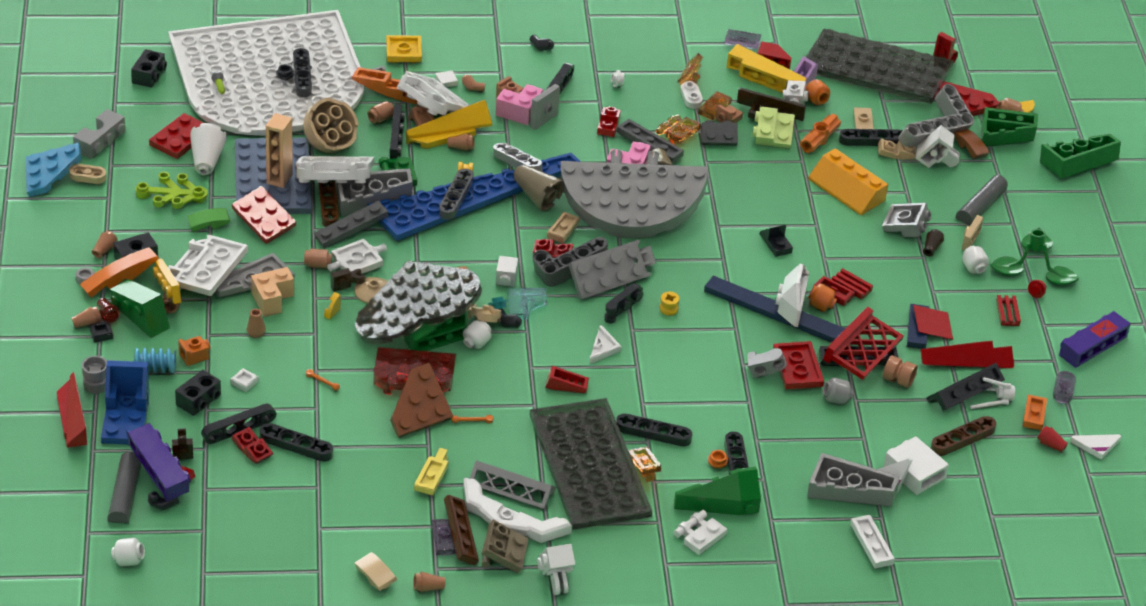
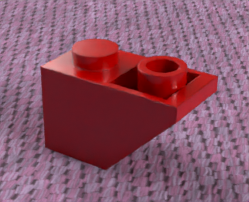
M761 42L757 54L790 69L792 58L778 44Z

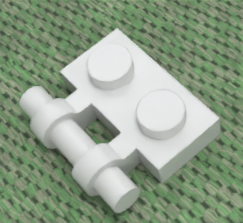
M704 510L691 515L687 522L683 521L673 532L677 538L681 535L685 536L684 545L698 555L727 535V528L715 519L711 518L707 522L703 520L707 517V513ZM694 526L698 527L695 531L691 529Z

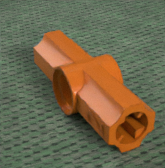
M832 113L821 122L814 124L813 130L800 141V146L804 152H813L818 146L827 143L828 137L841 125L837 115Z

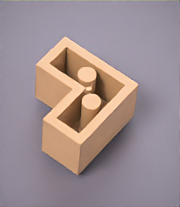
M288 267L251 275V293L259 309L262 311L263 317L282 313V299L294 296V278Z

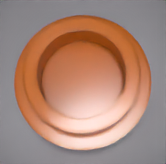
M714 450L708 456V463L714 468H724L728 464V457L724 451Z

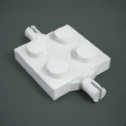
M361 239L332 250V258L336 262L328 264L327 268L330 272L339 268L342 270L349 268L350 271L361 269V274L383 266V259L378 254L387 251V246L383 243L374 247L365 239Z

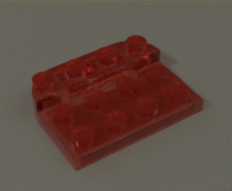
M378 347L375 367L373 368V384L383 389L384 394L391 395L392 389L402 390L411 369L430 363L442 392L451 391L456 354Z

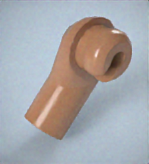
M468 74L462 77V83L469 91H485V83L476 82Z

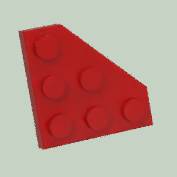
M945 81L929 86V91L934 97H936L944 85L950 84L954 86L972 116L984 114L985 107L997 109L999 103L991 93Z

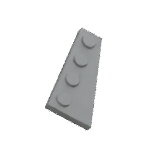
M271 253L232 270L217 288L215 294L218 297L251 290V275L287 266L274 253ZM289 269L293 278L295 279V274Z

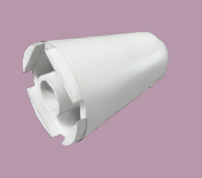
M202 123L200 127L195 128L194 126L192 128L190 140L196 172L201 175H208L215 168L226 143L227 135L225 131L224 133L221 131V127L218 125Z

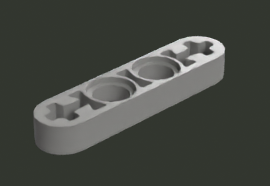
M498 143L493 146L496 158L516 168L527 165L543 171L541 160L507 143Z

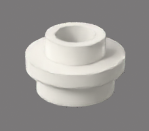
M616 70L615 73H612L611 83H613V87H621L624 82V73Z

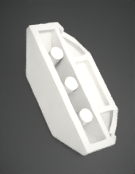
M799 264L785 277L784 284L780 283L775 303L779 305L778 313L795 327L799 325L809 277V271L806 270L807 268L804 264Z

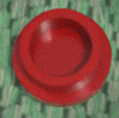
M1041 280L1031 281L1028 285L1029 294L1034 298L1043 297L1046 293V284Z

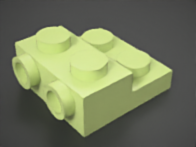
M760 106V111H756L755 122H758V126H754L753 137H756L755 144L791 148L795 115L778 113L776 108Z

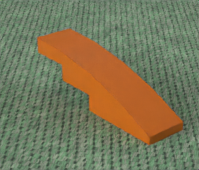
M358 67L352 76V80L382 95L413 104L418 102L409 98L407 92L397 89L400 80L391 78V72Z
M150 247L131 253L97 271L80 285L92 298L106 286L111 289L124 279L132 281L157 261L159 257Z

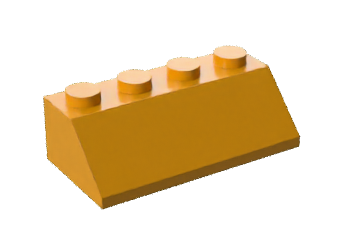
M836 148L822 156L808 177V180L859 215L865 214L886 201L888 183Z

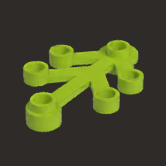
M161 172L158 175L159 182L165 184L168 188L150 187L146 182L138 183L135 188L136 197L140 199H146L151 194L165 195L153 197V205L158 208L172 201V207L180 209L191 201L202 203L208 196L207 189L192 184L188 180L186 173L177 175V183L184 185L187 189H181L170 179L168 172Z

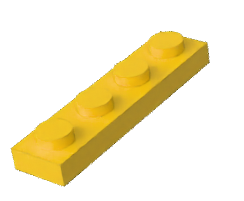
M158 259L155 261V267L152 268L154 278H157L158 284L161 285L163 292H166L167 298H170L173 304L181 303L180 287L177 280L163 259Z

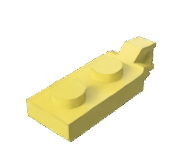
M439 448L435 457H428L414 484L415 491L434 495L448 468L449 461H446L447 449Z

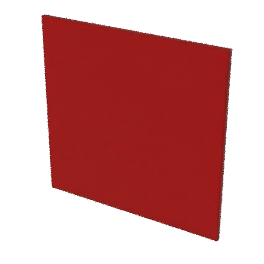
M913 305L918 332L953 340L948 312Z

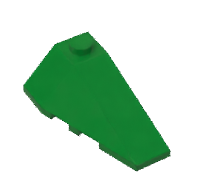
M757 467L735 469L730 471L731 475L719 479L717 476L712 478V482L701 485L698 483L676 491L674 509L704 510L710 513L731 515L759 513L761 494Z

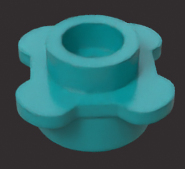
M503 296L491 298L492 302L488 303V305L494 306V309L506 308V301L508 299L503 300Z

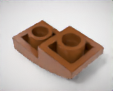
M965 129L953 133L960 147H966L973 159L987 156L990 153L982 140L971 130Z

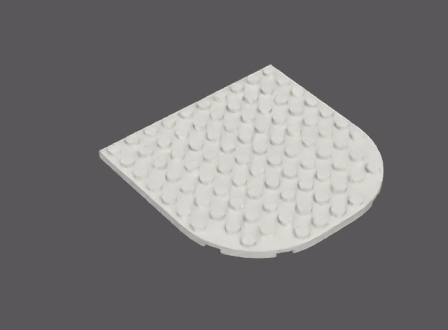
M339 10L168 31L172 50L191 107L204 121L221 127V130L244 135L266 136V124L275 113L292 117V132L304 130L303 122L307 111L319 100L332 97V99L340 102L344 101L354 110L362 99L364 86L352 80V76L356 69L360 67ZM298 48H304L309 51L312 93L308 97H300L296 94L295 76L289 80H282L276 75L278 67L283 64L290 65L294 70L293 52ZM216 71L221 72L224 76V94L218 92L216 84L211 79L212 74Z

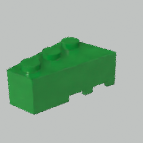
M985 107L981 126V140L986 147L1034 141L1038 114Z
M129 279L110 289L112 304L150 338L170 328L160 293Z
M458 296L452 298L406 325L404 341L413 354L417 355L464 340L463 331L468 326L467 307Z

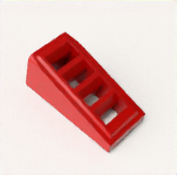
M552 366L547 376L545 388L586 393L589 378Z

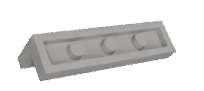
M477 460L470 479H475L478 470L483 471L489 479L479 483L483 489L542 509L546 508L550 494L554 495L556 489L552 485ZM500 477L504 478L507 484L501 490L496 489L493 482ZM522 484L526 493L517 496L512 487ZM537 490L545 492L542 503L535 502L531 493Z

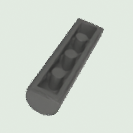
M994 175L956 213L955 218L971 225L977 215L981 216L1007 190V180L1001 175Z
M125 452L121 455L108 513V522L129 523L141 463L134 452Z

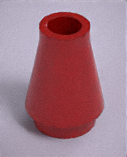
M1045 426L1037 437L1041 444L1056 449L1061 453L1068 445V442L1052 427Z

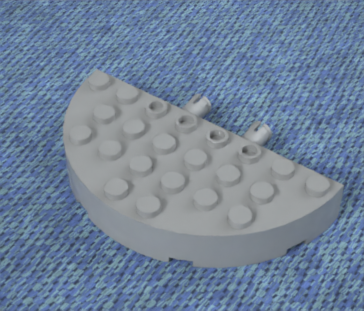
M616 149L610 153L611 163L561 161L563 192L573 211L597 230L599 228L608 232L609 235L622 238L653 237L658 233L669 232L678 227L696 211L707 186L708 167L658 165L659 153L657 151H654V157H652V151L647 153L648 164L621 163L622 151L617 150V156H615Z

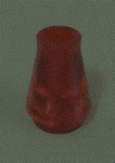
M100 298L97 301L103 321L112 323L119 318V308L106 298Z

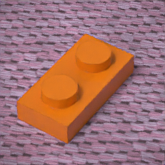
M1028 395L1022 427L1042 430L1048 398Z

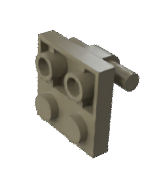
M493 519L489 523L482 549V566L489 567L492 559L519 573L523 568L528 538Z

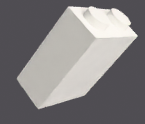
M916 436L910 440H905L901 445L891 448L886 452L884 467L909 458L913 459L903 484L916 495L947 477L949 464Z

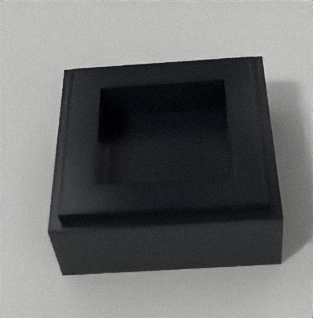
M109 321L89 325L94 342L113 339V332Z

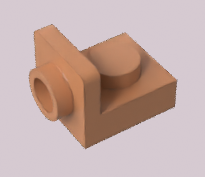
M420 105L413 107L408 116L409 120H414L416 126L434 120L433 115L428 112V108Z
M722 105L717 106L716 120L721 123L723 121L736 123L743 118V112L731 105L726 108Z

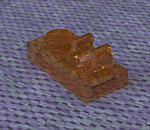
M697 53L688 62L677 81L681 85L686 81L697 83L700 75L696 72L701 67L700 62L703 56Z
M716 91L699 108L698 114L714 120L716 118L717 106L722 105L726 108L731 104L732 97Z
M642 447L628 450V458L642 476L646 477V482L654 481V473L661 471V464L649 448Z

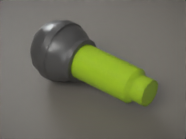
M216 71L212 74L211 79L216 84L218 92L224 94V76L221 72Z

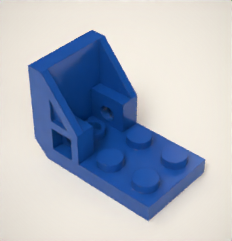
M107 360L105 385L106 411L101 433V444L129 445L128 432L146 425L150 396L148 362Z

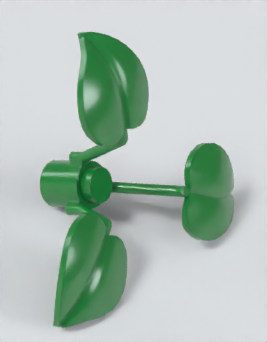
M1040 227L1032 230L1022 239L1021 244L1026 250L1021 260L1018 261L1013 257L1003 256L990 264L998 273L1009 276L1018 275L1024 271V267L1021 264H1023L1029 249L1035 252L1044 251L1047 269L1050 271L1046 273L1048 281L1057 285H1066L1079 280V277L1066 267L1056 266L1051 268L1047 250L1053 246V242Z

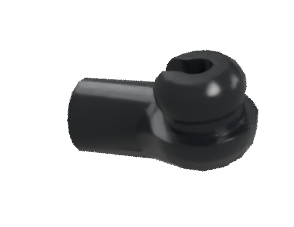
M532 35L529 39L538 50H551L554 48V42L550 39H539L536 35Z
M499 309L502 313L500 322L504 327H519L522 324V319L517 315L506 314L504 309Z
M155 491L148 495L150 506L160 510H166L179 504L178 497L167 502L165 498L160 497Z

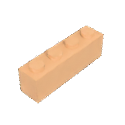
M275 113L266 124L267 184L284 188L293 176L292 117Z

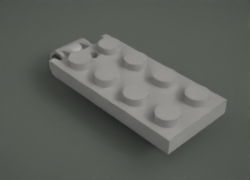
M636 240L568 263L579 299L650 276V272H647L645 267L656 264L651 245L639 249L638 244L640 240Z

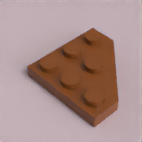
M430 363L415 367L409 372L390 419L398 438L447 421L453 417Z

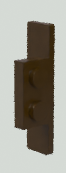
M741 87L738 90L737 103L751 107L748 112V118L755 119L756 111H760V106L776 108L778 113L794 114V119L803 121L805 118L806 106L803 104Z

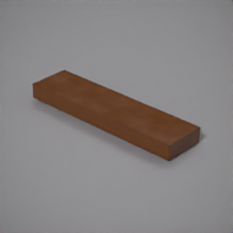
M447 495L444 498L457 559L475 566L479 559L465 500Z

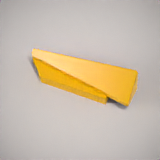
M736 44L728 53L727 68L739 70V77L783 93V90H786L788 80L806 82V77L739 44Z
M479 101L407 130L406 143H420L422 148L429 149L447 144L448 137L468 133L476 136V128L492 126L486 101Z

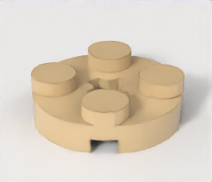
M465 303L468 309V318L471 319V316L474 315V318H477L479 321H501V310L494 309V306L483 305L481 308L476 307V304Z

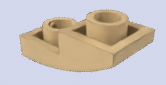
M881 138L878 142V154L894 159H915L916 145L906 147L900 142L895 144L892 141Z
M373 552L355 562L357 570L368 578L369 583L379 591L388 588L397 581L393 572Z

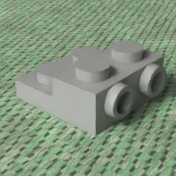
M927 203L892 204L882 225L883 231H901L903 237H920L922 232H926V222L931 220V211L928 210Z

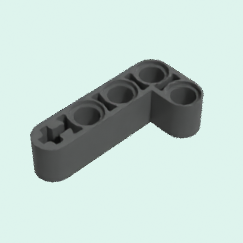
M597 237L554 259L547 251L538 250L534 252L532 257L534 270L547 286H556L572 278L568 263L609 250L608 242L603 237Z

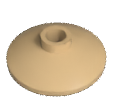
M379 277L365 278L364 283L356 284L355 286L356 297L367 304L384 303L393 294L392 285L387 280Z

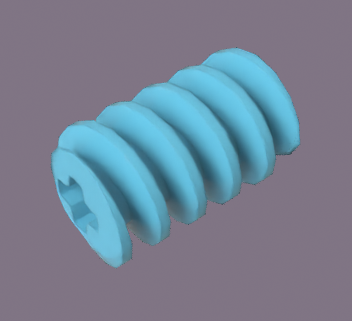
M135 348L134 361L148 362L149 373L152 368L154 373H158L160 368L162 373H166L169 368L170 373L173 374L176 369V350L174 354H171L170 348H168L166 354H164L162 348H160L158 354H156L154 348H152L149 354L146 348L143 349L142 353H139L138 348Z

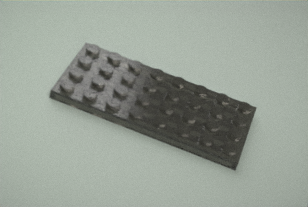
M823 29L806 58L818 64L817 75L930 104L933 103L954 62L944 57H937L896 45L872 41L831 29Z
M607 398L530 409L531 421L568 520L572 525V530L652 517L651 506Z

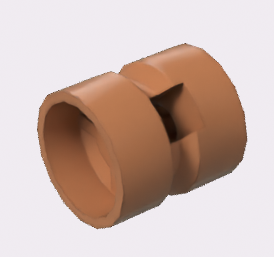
M891 355L885 365L882 378L891 382L897 380L898 385L910 388L915 379L918 365L908 361L903 363L901 358Z

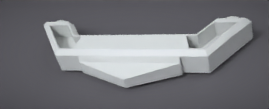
M463 478L467 511L482 517L486 522L490 523L494 519L519 534L540 543L571 534L572 525L567 519L554 517L541 521L525 513H518L504 507L502 503L482 494V487L477 480Z

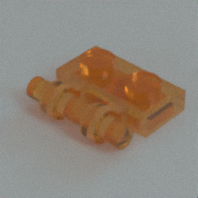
M677 114L668 118L667 122L661 123L656 129V133L658 135L666 133L667 138L681 144L700 130L701 123L688 117L681 119V116Z

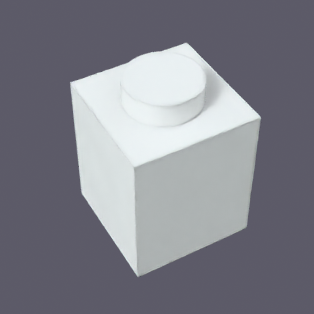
M499 256L496 270V285L515 287L518 258Z

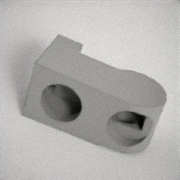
M774 348L761 354H756L755 351L748 353V368L753 378L781 371L787 366L786 358L781 349Z

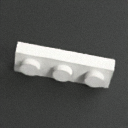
M871 515L852 518L850 525L873 567L880 568L893 565L895 558Z

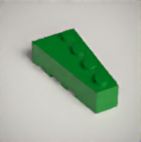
M1111 134L1088 137V140L1073 139V142L1065 144L1063 141L1056 142V145L1049 146L1048 143L1042 144L1040 163L1059 178H1067L1119 160L1121 141Z

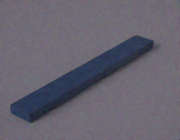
M712 276L704 287L705 292L795 327L778 313L779 305L775 304L776 300L716 276ZM801 311L799 325L795 327L829 342H833L846 329Z

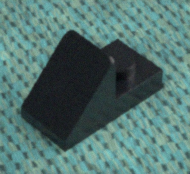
M786 225L765 229L759 233L775 257L792 253L793 247L785 237Z

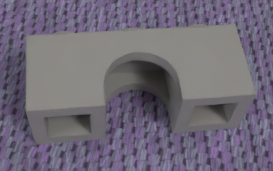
M106 109L96 117L97 130H89L84 127L73 136V144L79 143L81 154L92 159L125 132L124 116Z

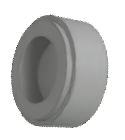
M87 267L80 268L75 273L76 282L81 284L95 273L94 270Z

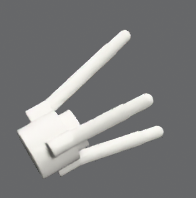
M984 377L983 381L998 385L997 388L990 387L986 390L996 392V396L1000 400L972 405L970 409L1000 404L1009 405V401H1013L1015 398V386L1011 385V383H1003Z

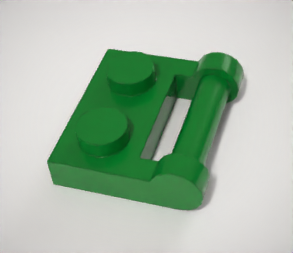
M381 157L378 160L379 166L383 171L390 170V168H394V170L410 169L413 181L412 186L417 185V177L411 157L394 159Z

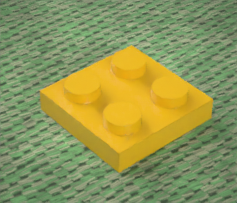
M386 35L387 62H422L421 36Z

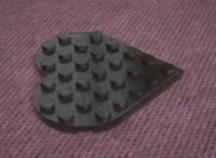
M408 260L381 290L370 299L369 303L358 312L355 322L356 330L360 338L365 342L385 344L393 342L392 339L399 338L402 335L404 337L410 335L422 324L445 322L444 319H449L454 315L455 317L462 315L478 301L482 293L481 282L477 274L471 270Z

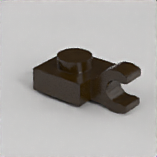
M347 268L331 273V289L333 292L349 288L351 283L362 284L365 282V275L361 276V269L350 271Z
M186 428L178 429V439L172 440L173 457H177L179 460L194 459L193 438L186 439Z

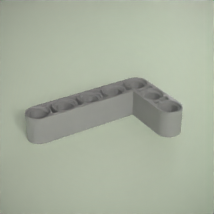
M950 84L944 85L935 97L936 103L944 116L908 124L898 137L902 145L906 147L918 145L940 125L951 133L969 129L973 125L974 118L954 86Z

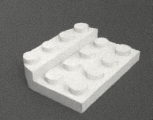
M406 71L397 85V89L407 92L409 98L417 100L418 105L428 108V112L435 116L438 113L446 115L447 111L452 113L469 106L468 103L434 78Z
M301 156L296 162V177L299 178L300 183H308L310 180H317L318 183H327L329 180H336V183H347V180H355V183H365L366 179L370 178L374 157Z
M207 235V239L196 242L192 239L189 242L188 251L175 266L169 265L168 268L177 280L180 290L183 288L212 296L246 255L248 245L212 235Z

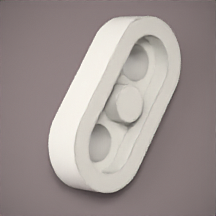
M692 81L684 82L681 85L680 93L685 105L691 109L700 108L703 98L698 85Z

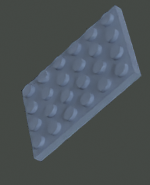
M266 138L235 139L236 201L262 186L288 214H311L310 182L300 183L299 178L296 177L297 160L301 156H309L307 138H292L293 176L284 188L267 184Z

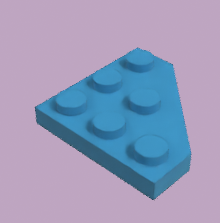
M79 143L26 156V186L29 197L47 193L56 180L60 181L69 172L68 168L72 164H78L82 160Z

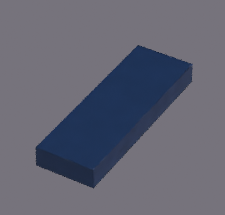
M910 304L907 347L926 349L927 334L918 332L913 307V305L917 304ZM917 305V306L929 308V306Z

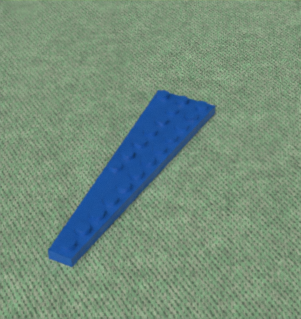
M572 153L541 160L542 172L554 177H560L561 161H581ZM504 169L499 174L493 175L488 173L474 177L473 184L454 218L522 192V188L514 180V170ZM451 183L434 187L432 191L428 192L423 190L417 191L416 195L408 197L406 194L401 195L399 199L392 201L390 199L381 200L380 203L387 209L389 216L378 222L398 241L449 221L439 216V206ZM451 198V199H449V200L455 201V200H458V199H456V198Z

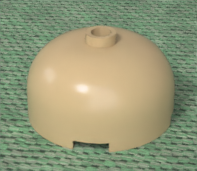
M332 97L321 99L309 108L304 117L303 128L305 136L309 143L321 152H341L352 145L357 138V126H359L357 116L353 109L344 101L340 102L332 99Z

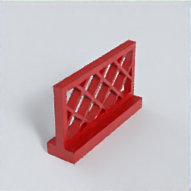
M867 306L827 347L823 360L827 363L833 360L864 380L900 343L904 335L872 315L874 310ZM873 323L879 329H871L870 324ZM860 335H868L869 340L861 339ZM873 335H881L882 340H874ZM886 335H891L896 339L887 340ZM850 345H858L860 350H851ZM863 345H871L872 350H864ZM876 345H884L885 350H877ZM848 355L850 360H844L839 356ZM853 355H861L863 360H854ZM866 355H874L875 360H867ZM856 365L865 366V371L862 372Z

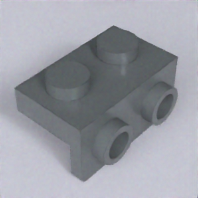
M712 120L702 122L700 127L702 145L737 146V123L732 121L715 123Z

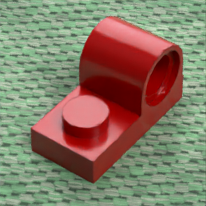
M940 32L937 35L931 63L945 70L954 64L958 57V51L954 50L956 39Z

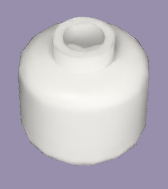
M970 246L964 250L962 262L970 273L980 274L989 265V258L981 247Z
M474 320L463 331L464 344L468 348L481 349L491 339L490 326L484 321Z
M136 538L119 539L115 543V547L112 548L111 555L112 559L116 560L119 566H136L144 559L145 549L143 543L139 542Z

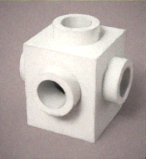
M788 80L787 88L783 90V99L804 105L805 101L808 102L806 82Z

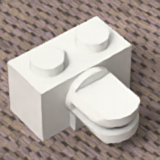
M940 125L917 145L916 159L928 168L934 163L941 161L949 167H955L959 163L960 153L953 148L954 134Z
M572 544L547 547L537 558L539 571L542 570L543 576H550L554 595H560V589L563 594H567L569 587L566 573H571L575 565Z

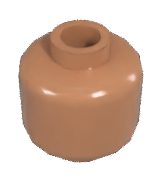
M1010 98L1000 100L997 105V109L1024 112L1021 103Z

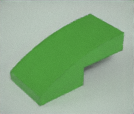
M226 208L207 209L188 215L193 233L210 225L215 230L230 223Z

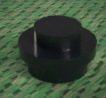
M283 64L278 67L276 75L282 80H289L294 76V70L290 65Z

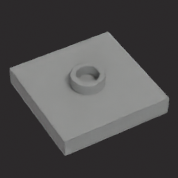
M557 84L552 85L532 99L530 128L536 130L558 115L560 86Z

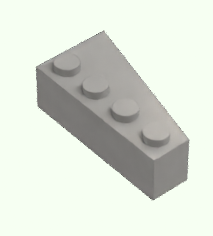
M410 169L370 172V178H367L365 183H355V180H347V183H336L341 217L352 214L366 207L367 204L378 200L390 199L392 201L399 199V196L405 194L407 197L412 196L413 181Z
M821 453L809 482L807 498L892 506L898 491L900 476Z

